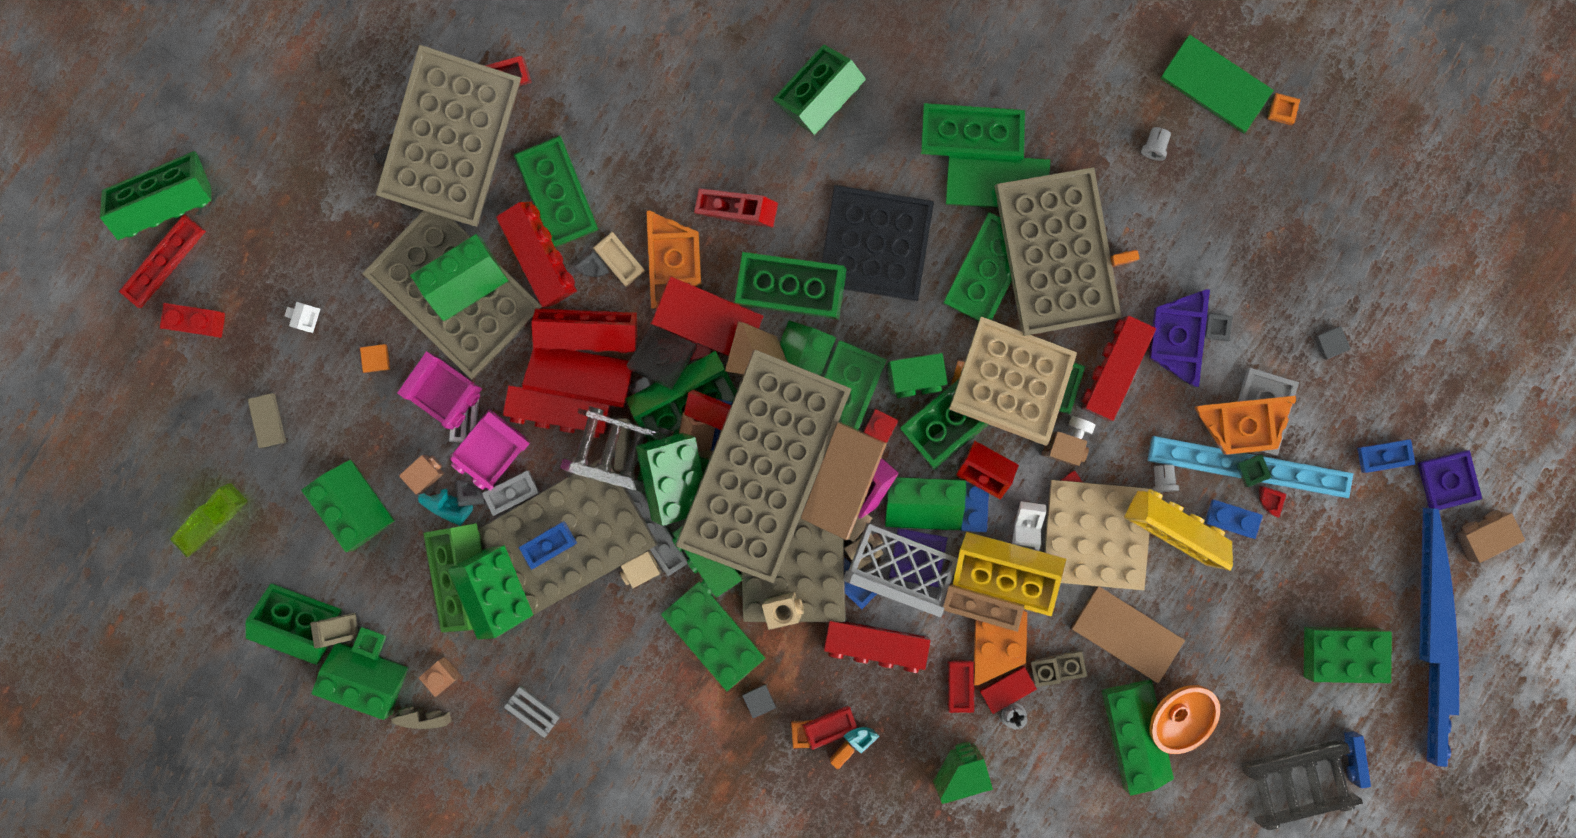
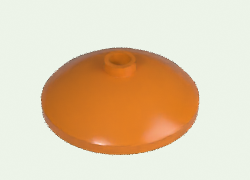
M1200 685L1184 686L1169 693L1158 704L1151 718L1150 735L1155 745L1166 753L1181 754L1189 752L1204 743L1213 733L1219 721L1220 704L1217 697L1208 688Z

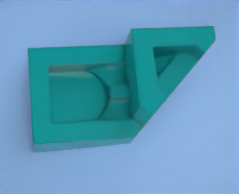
M447 489L440 490V494L427 496L425 493H422L418 496V502L425 508L459 526L464 523L473 511V505L458 506L457 497L448 496Z

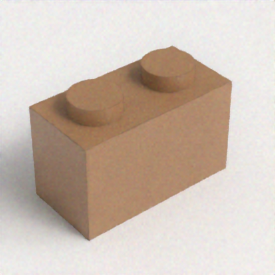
M1055 431L1052 432L1047 446H1044L1041 456L1068 465L1080 466L1081 462H1085L1089 448L1086 447V440Z
M1500 510L1486 514V519L1480 522L1474 521L1462 527L1463 530L1455 534L1468 561L1481 563L1526 541L1513 514L1501 512Z

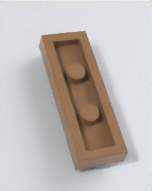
M950 584L944 603V611L1018 632L1025 605Z

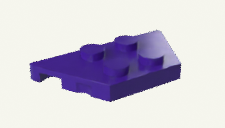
M1209 289L1154 308L1152 326L1157 329L1150 342L1149 359L1192 387H1199Z

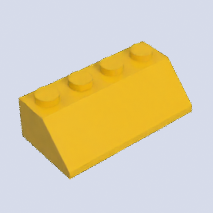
M1149 489L1148 492L1137 491L1124 516L1125 519L1206 566L1231 571L1233 567L1232 541L1224 537V531L1214 526L1207 527L1203 524L1205 520L1194 514H1190V516L1182 512L1184 509L1182 506L1171 501L1168 504L1162 500L1163 496L1154 490Z
M966 532L960 548L953 585L1025 605L1024 609L1052 616L1066 558Z

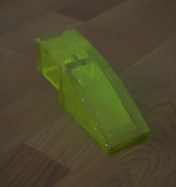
M232 483L219 487L204 505L199 506L170 540L187 558L190 557L213 537L248 500Z

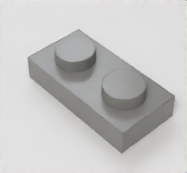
M528 470L493 487L491 491L483 492L482 495L492 515L495 516L539 494L540 491Z

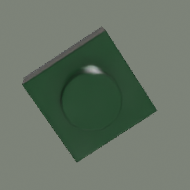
M1262 454L1235 463L1245 487H1250L1272 478Z

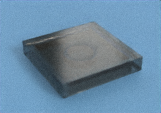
M652 325L627 363V368L672 390L695 353L697 346L695 343Z

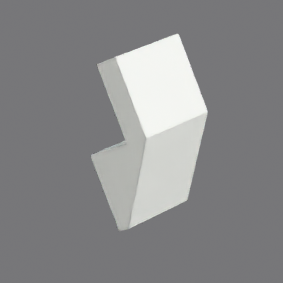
M1020 502L1015 519L1012 544L1039 551L1041 546V527L1046 515V505Z

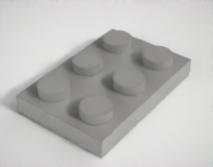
M1247 368L1237 402L1295 396L1299 382L1253 368ZM1285 429L1282 431V439L1284 436ZM1282 440L1278 449L1261 452L1278 456Z

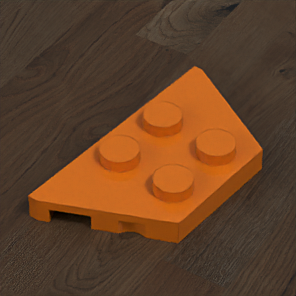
M647 211L651 309H657L670 276L695 287L701 284L699 232L655 214L653 211Z
M1296 396L1195 406V411L1224 455L1275 450L1279 448L1282 440V431L1287 426L1289 421L1288 415L1292 404L1296 402Z
M1025 610L1022 613L1018 632L975 620L974 685H980L1026 663L1027 612Z

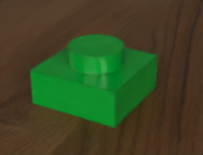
M361 627L351 651L377 660L387 636Z

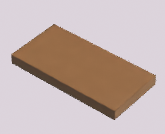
M837 423L801 519L848 540L887 443L844 423Z
M1096 586L1071 627L1075 632L1157 683L1160 682L1185 642L1181 637L1099 586Z

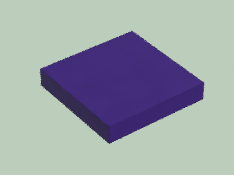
M1463 450L1417 462L1429 508L1443 510L1483 499L1470 450Z
M897 528V535L945 553L948 537ZM900 541L894 543V557L906 552ZM908 545L910 550L915 548L911 545ZM919 550L912 554L916 566L928 561L924 550ZM908 556L896 561L901 574L912 569ZM944 558L935 562L939 575L942 572ZM892 564L890 565L888 575L890 579L897 576ZM930 565L918 570L923 582L935 577ZM915 573L903 578L906 582L919 584ZM937 581L928 585L939 588Z

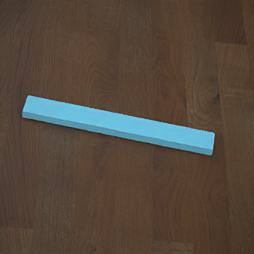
M1152 436L1147 461L1241 478L1235 463L1255 455L1247 453L1224 455L1220 448ZM1263 457L1272 477L1263 481V483L1349 498L1354 473Z

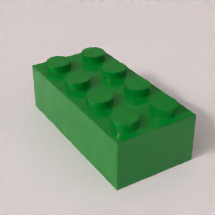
M742 252L735 303L744 307L839 320L847 269L843 265Z

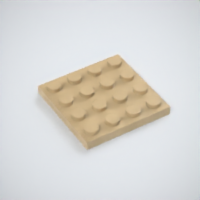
M981 317L949 409L1047 446L1077 352L1032 335L1024 336L1023 332Z
M1050 480L1044 553L1066 558L1061 583L1134 590L1145 589L1149 532L1125 519L1124 516L1137 491L1148 492L1149 488Z

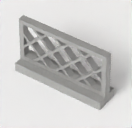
M866 523L849 571H845L843 580L941 617L944 611L942 604L955 572L958 558ZM871 531L879 533L883 543L871 549L868 538ZM885 536L890 537L892 539L887 541ZM900 541L906 552L894 557L889 545ZM908 545H911L915 548L910 550ZM885 547L890 560L878 565L873 553ZM919 550H924L928 561L916 566L912 554ZM869 555L874 567L865 572L858 570L860 560ZM908 556L912 569L901 574L896 561ZM943 558L950 560L947 571L939 575L935 562ZM892 564L897 576L885 580L880 569ZM930 565L935 577L923 582L918 570ZM915 573L919 585L911 589L906 588L903 578ZM937 581L940 590L935 599L928 595L926 586Z

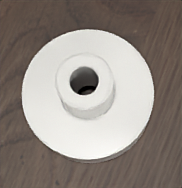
M1071 416L1068 424L1069 427L1075 429L1072 436L1080 439L1083 438L1084 433L1092 435L1096 426L1087 420Z

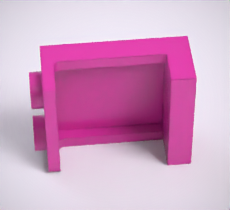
M426 351L397 394L419 406L441 422L443 427L453 430L454 427L458 428L463 423L466 417L464 413H466L468 408L478 402L480 398L479 393L482 388L435 354Z
M488 409L450 455V460L453 462L451 466L461 474L466 472L472 476L473 479L471 481L480 489L484 490L486 487L491 491L496 481L518 454L526 449L530 442L527 437L491 409Z

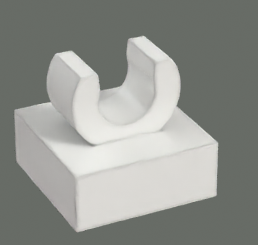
M296 302L295 309L287 307L285 317L291 318L290 327L313 333L320 309Z

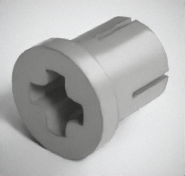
M1159 127L1152 128L1146 145L1142 147L1141 153L1149 159L1165 160L1167 156L1166 148L1171 133L1163 128L1162 130Z
M1174 465L1154 466L1155 487H1153V490L1158 493L1179 491V485H1176Z
M1014 702L1001 710V719L1006 726L1013 729H1021L1027 723V713L1021 704ZM1014 710L1020 715L1017 717V722H1013L1010 719L1013 717Z

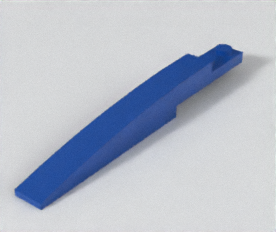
M1423 508L1419 659L1429 663L1427 761L1436 766L1448 767V759L1451 756L1448 734L1452 728L1449 715H1459V655L1456 614L1450 566L1439 509Z

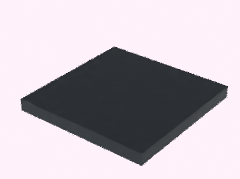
M834 185L822 263L843 265L847 269L844 290L918 302L934 201Z

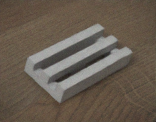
M522 686L517 689L504 707L544 738L561 717V715ZM522 695L553 718L551 722L518 697ZM516 703L518 706H520L522 709H524L526 712H528L530 715H532L534 718H536L538 721L544 724L546 728H543L541 725H539L537 722H535L533 719H531L529 716H527L513 704Z

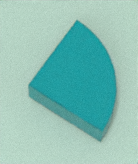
M868 727L856 728L844 735L846 740L860 753L865 751L880 737L875 730Z

